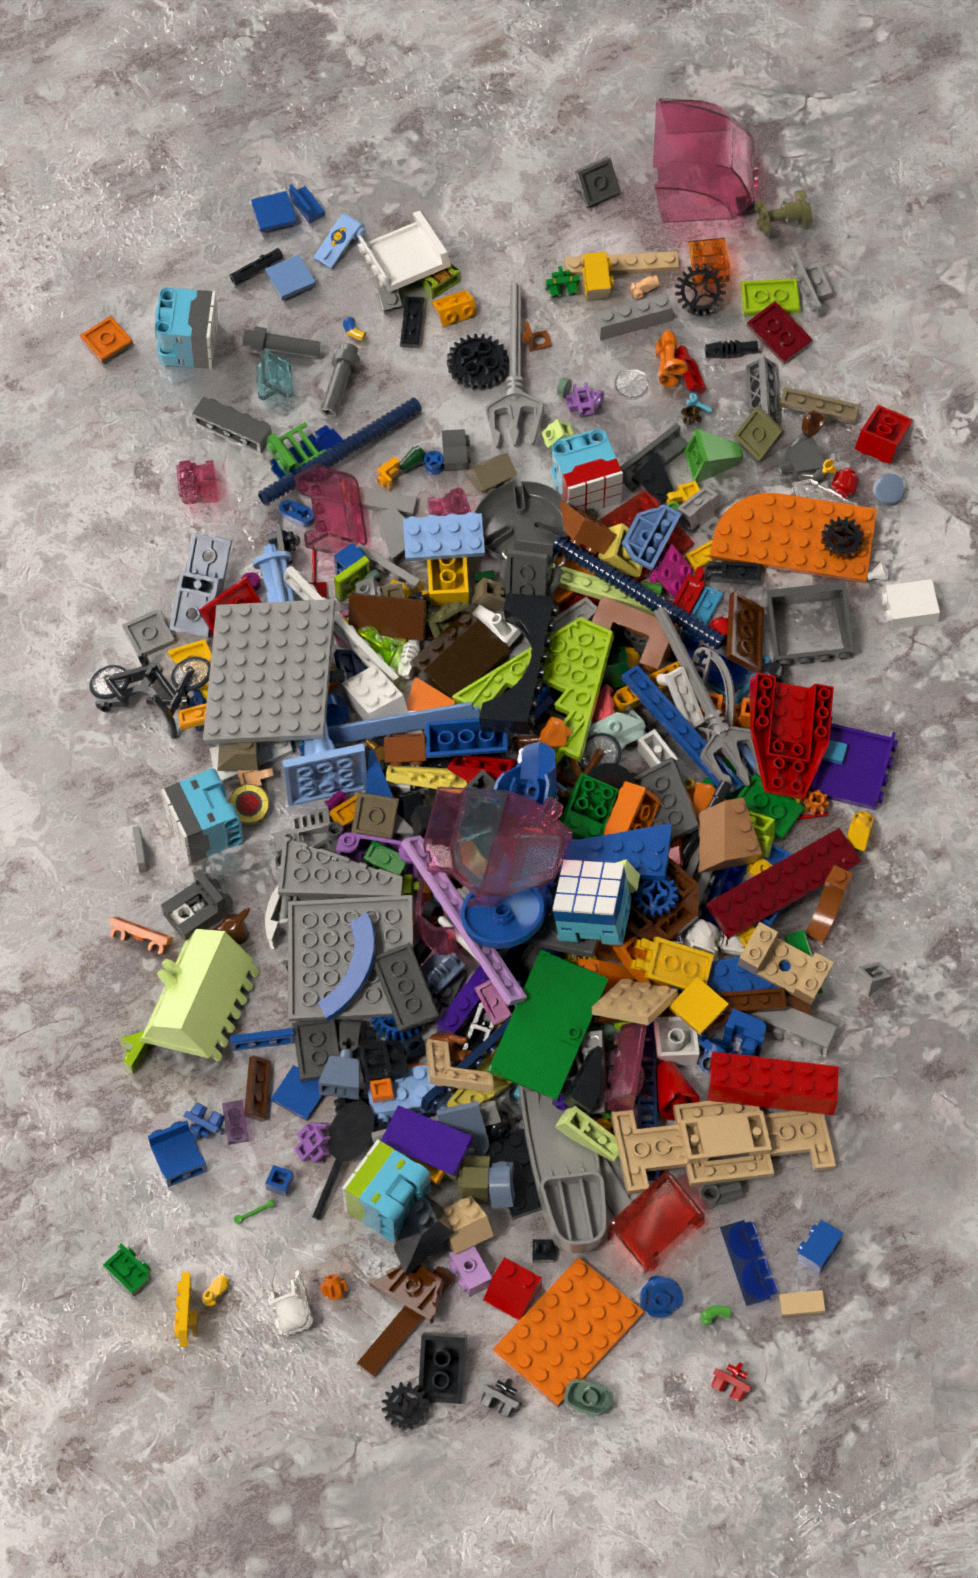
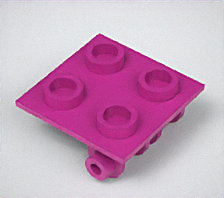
M671 544L667 550L663 551L661 559L655 565L654 571L650 574V581L655 584L660 582L675 599L686 576L691 575L694 569Z

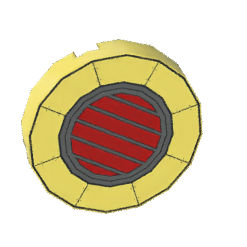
M244 784L237 787L229 798V803L233 804L241 823L244 825L256 824L262 821L269 810V799L266 792L254 784Z

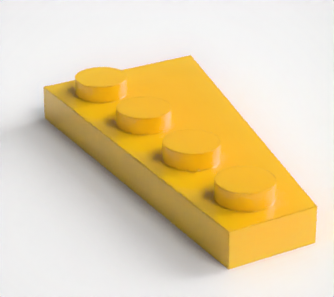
M205 639L167 651L169 658L175 665L189 657H202L211 664L212 653ZM190 662L180 668L183 674L186 672V667L192 666L194 668V673L198 679L193 685L200 683L208 672L207 665L202 662ZM209 681L199 688L201 695L206 700Z

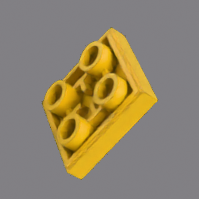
M697 977L673 1001L669 1009L701 1036L725 1011L729 1004Z

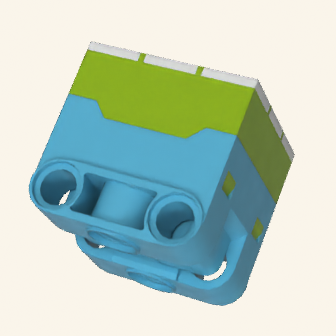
M377 1139L342 1187L344 1210L382 1234L386 1239L395 1242L409 1210L423 1196H428L431 1192L430 1172L424 1166L415 1163Z

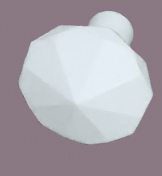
M882 562L879 563L873 571L867 574L868 580L879 579L888 581V569Z

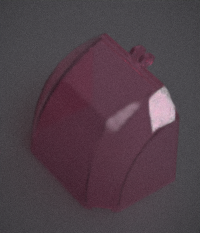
M659 98V101H656L653 168H657L658 183H655V192L663 223L736 218L753 203V189L759 184V168L754 166L755 141L752 135L726 109L715 103L681 98Z

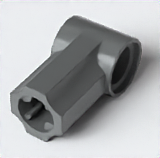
M733 1181L717 1185H705L699 1196L700 1206L706 1210H711L716 1205L741 1199L743 1194L740 1182ZM710 1194L714 1199L709 1200L704 1195Z

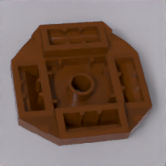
M670 857L668 859L666 875L669 881L674 880V887H677L679 892L677 893L679 901H674L676 908H669L670 914L663 912V918L659 914L652 918L651 913L645 916L643 910L639 911L637 909L638 904L634 903L635 896L632 892L626 929L632 935H636L638 940L644 938L653 942L654 937H660L672 941L698 919L699 884ZM643 900L645 904L650 906L649 902H645V900Z

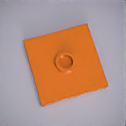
M109 316L80 335V339L102 364L133 345V340L112 316Z

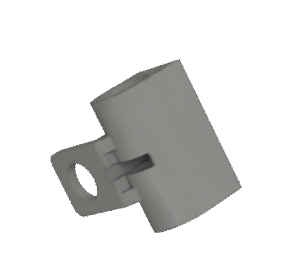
M705 486L680 505L677 511L682 513L680 516L682 524L688 530H693L698 526L713 537L715 530H710V527L718 524L720 520L714 515V512L721 508L719 494Z

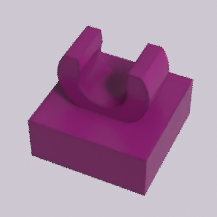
M339 790L324 803L329 811L347 801L348 798L345 792Z

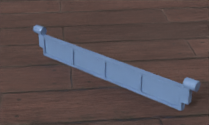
M472 702L335 725L327 727L329 739L332 740L333 744L424 729L425 722L479 718L480 709L479 706L473 707Z

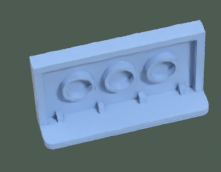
M469 512L465 515L448 514L446 516L429 515L422 518L411 516L403 519L406 561L485 556L482 513Z
M427 1065L408 1067V1076L391 1080L394 1100L373 1103L370 1083H366L374 1123L382 1121L385 1124L391 1121L398 1105L425 1117L437 1115V1110L449 1108L447 1103L454 1095V1092L450 1095L446 1094L435 1109L431 1108L425 1112L420 1107L422 1097L435 1086L434 1084H429Z

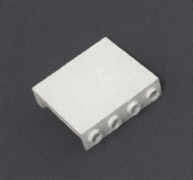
M420 210L413 213L414 223L367 243H365L361 235L358 236L360 242L358 249L361 255H364L367 265H371L374 276L378 277L381 287L385 286L388 292L451 266L446 249Z

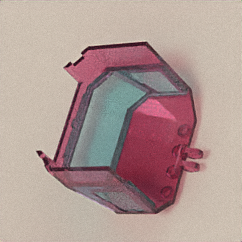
M437 787L423 843L424 853H428L430 861L426 864L427 871L450 873L476 896V898L468 900L467 906L493 907L503 903L512 896L534 887L541 889L554 880L568 852L573 831L557 819L562 815L563 806L551 796L545 799L542 807L531 798L507 790Z

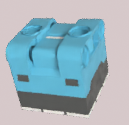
M163 288L159 293L154 325L158 341L157 353L159 363L163 366L212 369L218 330L216 291Z
M208 769L198 775L161 789L166 818L188 864L235 847L243 841L241 820L233 804L226 801L224 785L216 769Z

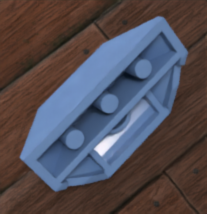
M666 505L638 513L622 541V545L632 560L652 571L682 513Z

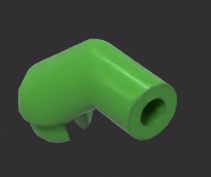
M718 1305L708 1307L700 1315L702 1317L701 1323L703 1325H711L712 1319L717 1316L730 1318L731 1307Z

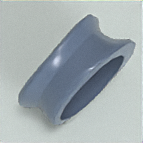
M884 474L875 481L873 495L879 504L894 506L903 499L905 484L896 474Z

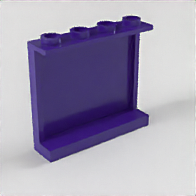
M831 717L829 740L847 744L843 764L827 762L822 759L807 794L809 791L813 793L820 790L823 795L827 794V799L876 811L878 803L882 804L885 792H881L882 786L886 787L889 775L886 774V771L891 769L894 759L890 757L891 752H896L898 740H895L896 732L893 731L892 737L833 724V717Z

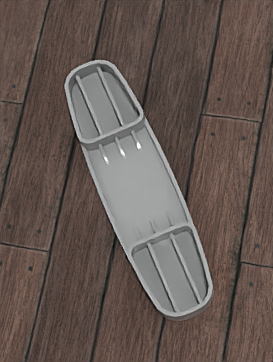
M578 1054L575 1056L559 1095L565 1096L581 1067ZM518 1085L521 1115L531 1169L546 1224L553 1242L560 1250L567 1253H581L594 1250L601 1244L606 1231L604 1180L600 1173L598 1154L571 1140L555 1128L564 1111L552 1105L553 1099Z

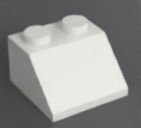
M657 1017L653 1021L657 1058L664 1061H672L677 1066L697 1065L700 1055L697 1032L679 1017Z

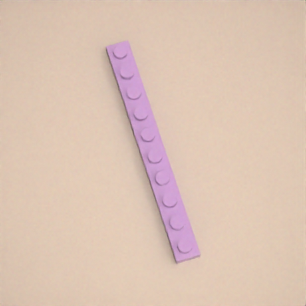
M419 835L405 838L401 845L507 1006L524 1002L527 996L496 949L475 943L464 931L460 916L463 899L422 837Z

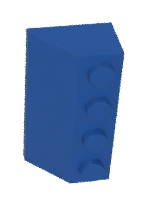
M479 718L425 722L426 758L502 753L509 750V733L481 731Z

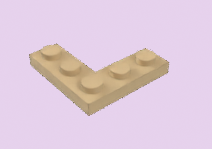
M427 1039L426 1056L429 1084L458 1089H471L479 1092H492L494 1086L492 1074L451 1067L448 1042Z

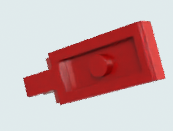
M680 345L674 355L675 359H681L687 364L688 370L683 374L686 381L685 385L690 391L702 394L706 391V386L695 359L690 358L686 346Z
M698 567L693 576H686L673 602V606L677 605L678 609L682 608L683 612L687 611L690 615L705 587L706 581L703 580L705 569Z

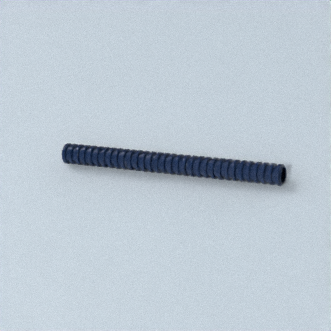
M414 397L410 398V401H405V404H400V406L387 412L386 416L382 415L381 418L353 433L352 436H348L347 439H343L342 442H338L337 445H333L332 448H328L327 451L304 463L303 467L299 466L298 470L294 469L293 473L289 472L288 476L284 475L283 479L279 478L278 482L274 481L273 485L270 484L268 488H263V491H258L260 501L265 506H269L270 503L279 500L280 497L285 496V494L290 493V491L318 476L319 472L323 473L324 469H329V466H334V463H339V460L342 461L344 457L347 458L349 454L352 455L354 452L367 446L368 442L372 443L373 439H378V436H383V434L401 425L402 422H406L407 419H411L412 416L422 412L421 404Z
M563 535L558 536L553 543V551L557 550L559 555L563 554L565 558L568 557L569 561L573 560L574 564L578 563L579 567L583 566L584 570L588 569L589 573H594L595 577L599 576L600 580L604 579L605 583L609 582L610 586L614 585L615 589L625 592L626 596L630 595L631 599L635 598L636 602L640 601L641 605L645 604L646 608H651V611L654 612L658 608L664 607L673 624H677L679 628L682 627L684 631L687 630L688 634L692 633L693 637H698V640H704L705 644L709 643L710 647L714 646L715 650H718L724 643L725 635H721L720 631H715L713 627L709 628L708 624L704 625V622H699L698 618L694 619V616L689 615L687 611L683 612L682 608L678 609L677 605L673 606L672 602L668 603L667 599L663 600L661 595L657 596L656 592L652 593L651 589L647 590L646 586L642 587L641 583L637 584V581L631 580L630 576L626 577L625 573L621 574L620 570L616 571L615 567L611 568L610 564H605L603 560L600 561L599 557L595 558L594 554L590 555L589 551L585 552L584 548L580 549L578 545L569 542V539H564Z

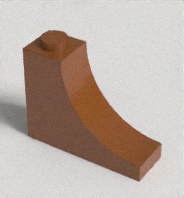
M835 865L833 866L825 881L815 913L805 931L808 939L821 945L824 944L850 896L853 873Z

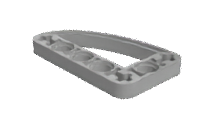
M700 647L695 650L692 662L697 671L703 672L701 680L705 688L712 662L718 666L724 681L726 694V720L724 723H728L732 727L735 725L736 697L732 676L727 665L716 652L706 647ZM704 653L708 657L707 659H703L702 665L705 667V669L700 667L701 659L699 658V656H703ZM698 726L694 729L698 734L702 732L707 734L705 742L708 743L712 737V730Z

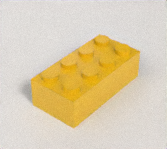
M467 557L427 560L428 589L431 606H442L456 601H461V603L469 602Z

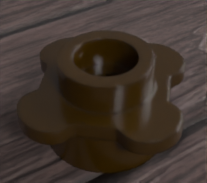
M689 405L681 410V414L684 416V424L689 425L690 423H700L702 421V417L699 415V407Z

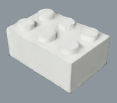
M376 665L341 683L347 702L363 720L408 713L403 694Z

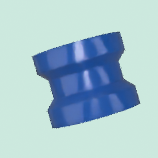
M429 451L424 458L425 470L431 475H438L444 470V457L439 451Z

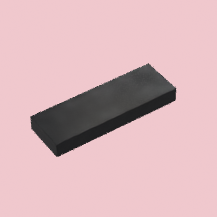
M405 296L400 347L419 348L424 297Z

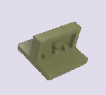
M456 601L452 604L446 603L439 607V611H432L426 614V624L429 625L434 638L452 624L464 612L465 608L470 606L469 602L461 603V601Z

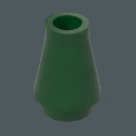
M418 445L415 448L412 447L400 462V469L406 473L408 470L425 462L426 453Z

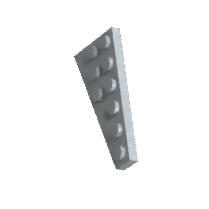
M283 836L278 884L279 896L345 898L402 896L404 882L402 876L368 867L367 864L351 861L350 858L321 848L316 849L308 846L306 843H299Z

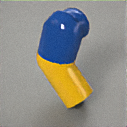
M345 318L343 327L346 335L363 341L366 332L356 329L354 318Z

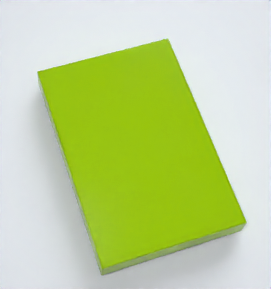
M797 278L740 281L743 317L756 316L774 301L788 314L800 313Z

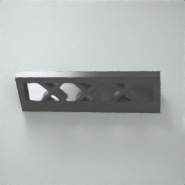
M762 357L746 365L749 415L754 410L758 399L761 398L759 407L780 426L776 364L766 357ZM759 367L758 372L753 376V369ZM758 381H759V382H760V386H759L758 390H757L756 393H755V392H754V388H755L756 384H757Z
M676 423L620 466L623 473L622 483L632 492L639 487L631 480L632 476L656 452L660 455L664 467L684 452L688 442L680 435L681 426Z

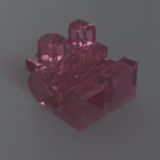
M190 460L180 461L179 465H176L179 497H181L183 503L218 502L216 470L213 460L205 461L206 464L196 465V462L191 463Z
M462 488L452 489L450 493L445 494V497L436 499L435 496L427 498L429 515H465L471 512Z

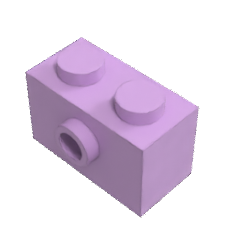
M475 1246L456 1255L454 1252L449 1253L450 1261L447 1263L452 1274H457L459 1278L457 1282L462 1292L466 1291L468 1296L471 1297L488 1288L492 1277Z

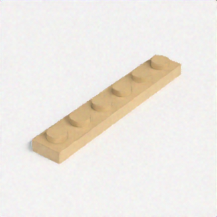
M677 251L607 255L611 259L609 275L679 271ZM583 256L564 257L565 271L570 270L571 276H583L581 265Z

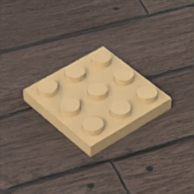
M621 979L592 1006V1015L649 1025L678 997V990L668 986L651 985L648 982L641 983L631 979Z

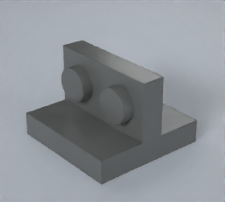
M605 157L575 171L577 179L572 181L573 187L581 191L585 205L588 207L621 192L610 157Z

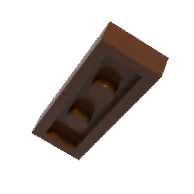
M253 1055L249 1057L244 1116L262 1122L266 1120L271 1061Z

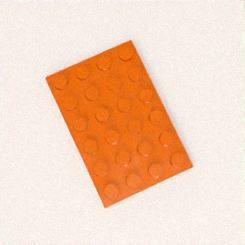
M578 1257L492 1349V1353L558 1408L565 1401V1391L569 1382L573 1379L584 1380L644 1315V1311Z

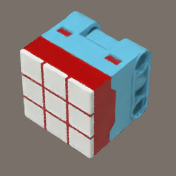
M594 429L554 442L552 446L554 465L552 466L551 478L556 491L564 497L567 503L586 513L621 503L623 473L605 431Z

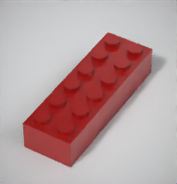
M712 1051L709 1065L707 1101L834 1115L838 1101L839 1066Z

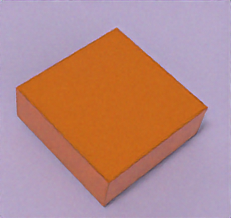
M391 1078L370 1081L373 1103L394 1100Z

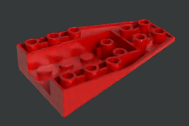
M756 673L750 679V733L764 793L805 799L829 745L833 686L814 683L808 688L776 682V676Z

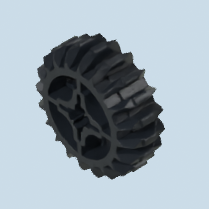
M695 264L694 271L690 266L687 267L690 273L686 274L685 271H682V275L685 276L684 279L681 277L677 278L679 282H682L681 285L675 284V288L680 289V291L675 292V295L682 296L677 300L678 303L685 302L682 305L683 309L690 306L688 313L695 309V315H699V310H702L703 315H706L707 308L713 313L714 311L711 306L714 305L716 308H719L720 306L716 303L717 300L720 302L724 301L723 298L719 297L720 294L726 295V291L721 290V288L726 287V284L719 283L724 279L723 276L716 277L719 274L718 270L711 273L713 266H710L707 271L706 264H702V269H699L698 264ZM705 274L698 283L689 281L694 275ZM710 277L716 284V293L711 292L707 288ZM692 285L696 287L698 285H704L703 288L709 294L704 292L703 294L701 293L697 296L698 291ZM685 286L694 291L691 302L686 298ZM703 296L712 298L707 304L696 305Z

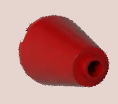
M662 1061L656 1067L659 1112L664 1119L675 1121L674 1105L700 1102L699 1095L674 1062Z

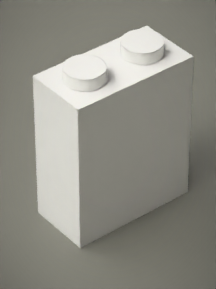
M932 579L885 585L881 599L882 604L886 605L885 617L886 621L890 622L891 629L938 623L940 611Z

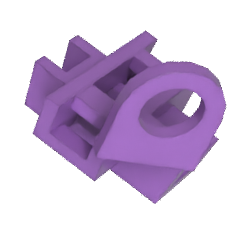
M584 382V387L577 388L576 384H573L574 394L566 395L570 412L578 411L579 417L594 415V412L601 407L604 401V391H589L587 382Z
M310 1122L297 1134L301 1142L294 1150L301 1161L308 1162L312 1159L314 1163H322V1157L331 1154L325 1145L331 1138L330 1136L324 1137L322 1133L327 1128H330L332 1123Z

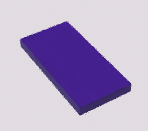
M398 1105L381 1142L407 1157L456 1176L474 1138L471 1135Z

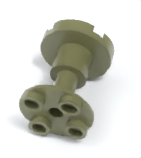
M803 189L795 191L793 202L784 203L782 208L767 211L762 199L754 202L756 213L759 215L757 226L759 230L763 231L764 236L769 237L771 235L770 222L783 219L786 222L798 220L802 228L811 226L812 211L810 203H806L804 199L807 198L806 192Z

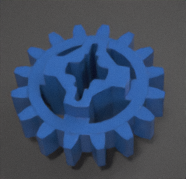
M667 875L666 880L642 879L643 883H638V890L633 892L635 896L634 903L638 904L637 909L639 911L643 910L645 916L651 913L652 918H655L656 914L663 918V912L670 914L669 908H676L674 901H679L677 895L679 893L678 888L674 887V880L669 881ZM643 900H645V902H649L650 906L645 904Z

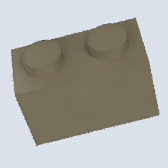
M508 453L497 455L464 471L477 491H485V493L495 490V485L501 482L505 485L513 481L512 477L517 475Z

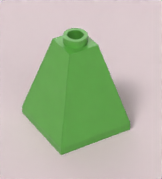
M695 429L684 450L692 481H696V483L737 466L739 461L743 459V450L739 449L738 443L701 429Z

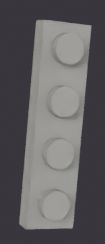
M358 543L356 547L363 549L369 562L371 560L375 563L374 567L382 572L385 569L391 572L389 576L397 581H400V579L406 581L404 585L412 590L416 588L421 591L424 590L426 584L420 579Z

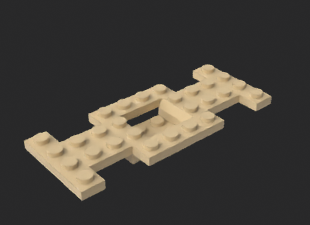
M705 1101L674 1105L673 1112L676 1125L637 1129L633 1110L612 1112L611 1114L627 1194L649 1191L646 1175L648 1171L686 1167L689 1185L692 1187L773 1177L774 1170L771 1157L809 1152L814 1172L833 1170L836 1167L824 1114L800 1111L764 1114L763 1110L760 1111L758 1106ZM749 1153V1156L708 1161L711 1157Z

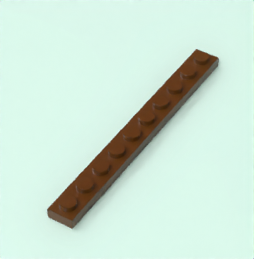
M784 988L717 993L729 1004L721 1015L731 1014L732 1009L743 1013L786 1010ZM668 1006L658 1017L678 1016ZM593 1015L589 1025L628 1021Z

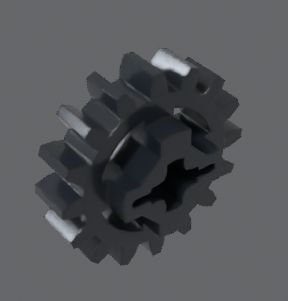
M838 516L836 522L830 519L829 525H824V530L821 533L823 537L821 544H826L824 546L825 551L831 550L830 556L835 553L837 554V559L841 555H844V558L847 559L848 554L855 556L856 551L861 550V545L864 542L862 538L864 531H859L861 525L855 526L854 519L849 522L847 516L844 520H841L840 516Z
M402 1382L399 1383V1388L392 1385L393 1392L386 1391L385 1395L388 1399L382 1400V1404L386 1406L381 1409L382 1413L387 1414L384 1417L385 1420H392L391 1426L393 1428L398 1424L400 1431L403 1430L404 1426H407L410 1431L413 1424L419 1427L418 1421L426 1420L423 1413H429V1409L425 1407L429 1404V1400L423 1399L426 1396L425 1391L419 1393L420 1386L417 1385L412 1388L411 1382H408L407 1387H404ZM407 1393L414 1394L418 1399L409 1397ZM399 1395L397 1400L393 1402L394 1398ZM404 1398L408 1403L407 1414L402 1408L404 1406ZM419 1410L418 1413L412 1418L414 1412ZM393 1414L401 1415L404 1420L396 1418Z

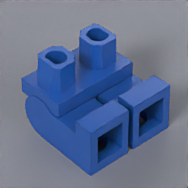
M732 1009L725 1025L723 1041L731 1044L732 1041L740 1043L741 1055L759 1057L763 1047L766 1024L758 1018Z

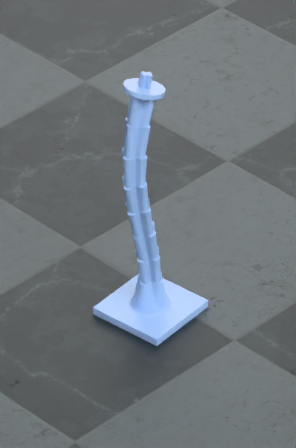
M275 544L264 546L265 554L253 560V567L261 570L268 592L266 593L268 602L295 601L293 589L283 580L284 572L288 568L287 563L292 560L291 553L276 551ZM327 723L325 725L324 739L304 740L306 744L304 746L305 756L282 760L288 806L331 798L339 790L345 792V794L366 790L367 771L364 745L358 744L335 749L332 740L329 739Z

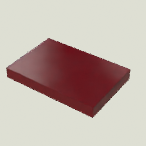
M776 301L746 323V326L784 365L813 343V339Z

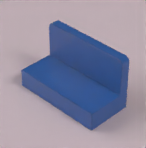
M292 184L288 186L290 200L309 224L325 216L324 209L306 186L298 190Z

